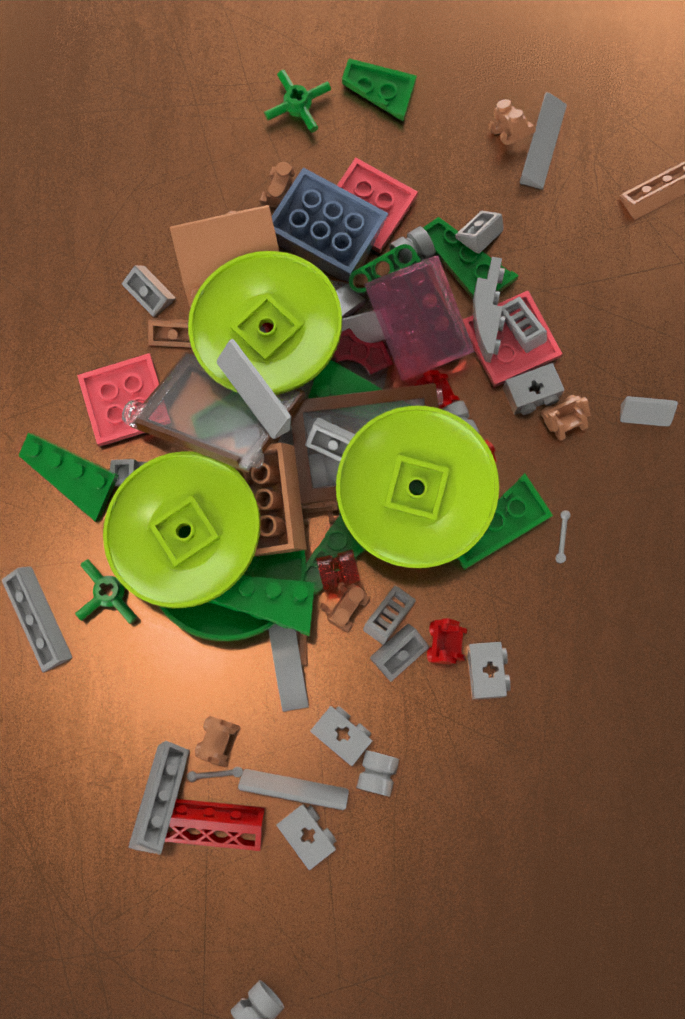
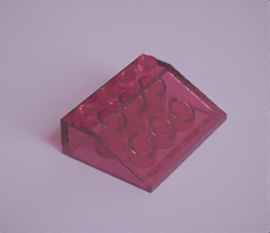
M438 255L364 284L402 381L475 352Z

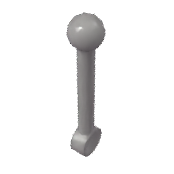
M567 510L562 511L560 514L562 518L559 553L555 557L556 562L559 564L566 561L564 547L567 521L571 517L570 512Z
M234 767L233 770L206 773L191 771L187 774V780L194 782L196 779L230 775L241 777L243 769L241 767Z

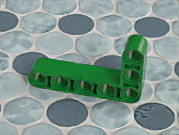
M407 244L399 245L355 270L350 275V287L356 292L366 293L401 273L442 352L446 356L453 358L463 352L464 341L421 259L412 246ZM405 249L412 252L411 261L406 264L401 263L399 260L400 252ZM381 262H387L390 266V271L386 276H380L377 272V267ZM415 272H421L424 275V282L420 286H414L411 283V276ZM364 274L368 279V283L364 288L360 289L356 286L355 280L357 276ZM427 294H432L436 298V304L431 309L425 308L422 303L424 296ZM443 316L448 320V327L444 331H439L435 328L434 321L437 317ZM449 339L459 341L460 349L458 352L450 353L446 349V343Z

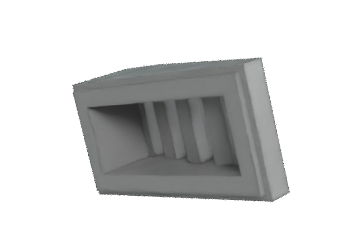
M520 296L502 306L501 316H505L506 324L526 353L547 341V331ZM520 308V312L514 314L513 316L509 315L510 313ZM523 317L526 318V319H524V320H522L521 322H519V323L516 324V321L522 319ZM531 325V327H530L529 329H527V330H525V331L522 332V330H523L524 328H526V327H528V326Z
M395 585L365 623L364 632L384 645L414 605L416 599ZM395 597L396 599L404 603L405 607H401L399 604L394 602L392 598ZM387 605L398 612V616L386 608ZM382 614L383 616L388 618L390 621H392V624H389L387 621L382 619L380 615Z

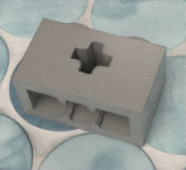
M553 363L507 379L503 390L513 414L522 413V415H526L535 411L537 406L543 404L551 406L559 402V398H561L564 392V387Z
M501 642L469 644L467 646L472 700L507 696V691H510L511 686L510 677L505 675L504 664L508 663L506 648H502ZM487 664H490V668L496 671L491 675V678H489L488 673H483V669L487 667Z
M330 706L310 732L350 766H353L371 744L372 740L369 736L372 733L360 723L354 726L348 721L350 715L340 706L336 709ZM338 728L341 730L349 729L348 735L350 739L348 741L346 739L337 740L338 733L336 730Z
M302 804L276 824V826L308 870H311L336 850L334 843L337 840L328 828L323 830L317 823L320 817L311 805L306 808ZM306 827L307 830H311L313 828L316 832L313 835L315 841L311 842L309 839L304 841L302 839L304 835L302 829Z

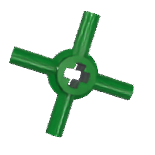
M280 70L277 76L287 92L284 95L283 103L264 111L267 121L288 111L294 117H302L311 133L317 131L318 125L310 114L309 109L312 105V99L331 91L329 82L327 81L307 91L301 85H294L286 71Z
M89 559L83 561L80 566L93 580L95 585L93 587V598L80 608L75 615L82 621L100 605L104 607L114 606L125 620L132 624L138 617L123 601L125 594L124 586L114 576L103 577ZM107 587H110L113 591L111 596L106 595L104 591Z

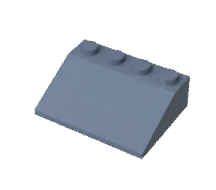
M303 168L273 213L272 221L278 246L309 261L334 277L349 282L350 275L364 265L388 217V213Z

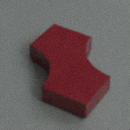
M350 328L341 332L340 341L333 355L336 362L343 360L357 362L366 369L369 375L393 365L383 341L376 343L364 342L357 338Z

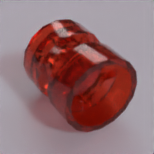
M352 549L338 552L334 558L330 554L316 558L324 591L336 589L340 583L348 586L360 582Z

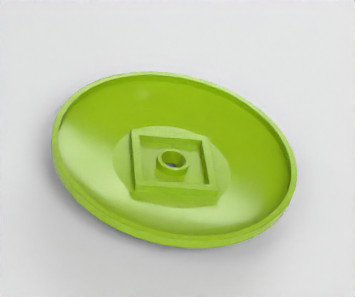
M261 251L245 254L220 266L199 288L191 305L188 320L190 344L199 364L212 379L234 392L238 391L217 364L218 357L230 340H235L274 394L278 395L295 390L316 377L333 357L342 332L340 301L327 276L309 261L293 254L278 251ZM264 323L274 325L270 332L264 333L260 331Z
M406 406L387 411L375 417L354 435L347 445L338 467L336 495L339 510L346 527L356 541L369 553L397 566L428 568L448 563L460 557L481 539L488 529L497 508L499 477L495 460L488 445L481 435L466 421L439 408ZM419 480L424 484L425 489L421 495H413L410 492L409 484L412 481Z
M192 451L165 454L141 465L117 489L109 504L104 521L103 542L105 554L116 578L128 591L138 598L153 605L166 608L194 607L209 602L225 593L246 572L259 542L260 513L256 498L249 484L231 465ZM183 526H190V535L186 538H180L179 530Z

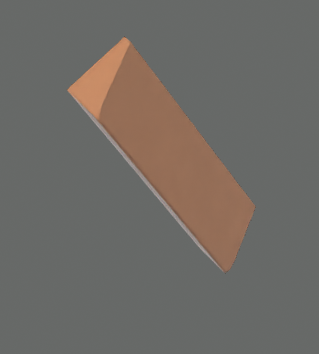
M685 161L619 195L620 200L635 220L685 194Z
M151 318L148 320V345L191 347L188 320Z

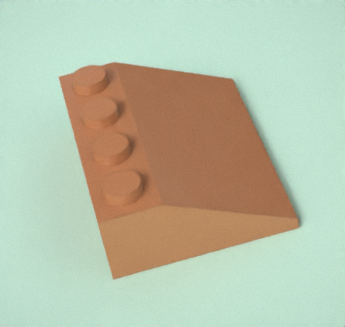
M269 205L170 227L189 308L205 280L228 261L254 252H279Z
M282 442L270 444L250 472L233 467L249 484L259 508L260 536L254 557L307 550L295 447ZM251 448L234 451L233 453L245 457Z

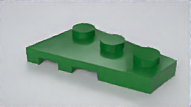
M348 58L342 77V84L404 122L417 75Z

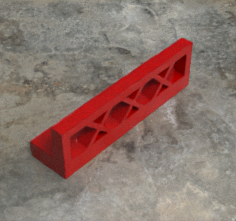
M176 799L169 823L173 831L167 832L165 842L260 851L265 807ZM188 828H196L201 833L194 835L186 830ZM224 831L228 836L225 838L217 837L214 832ZM243 833L256 834L255 841L245 840L240 835Z

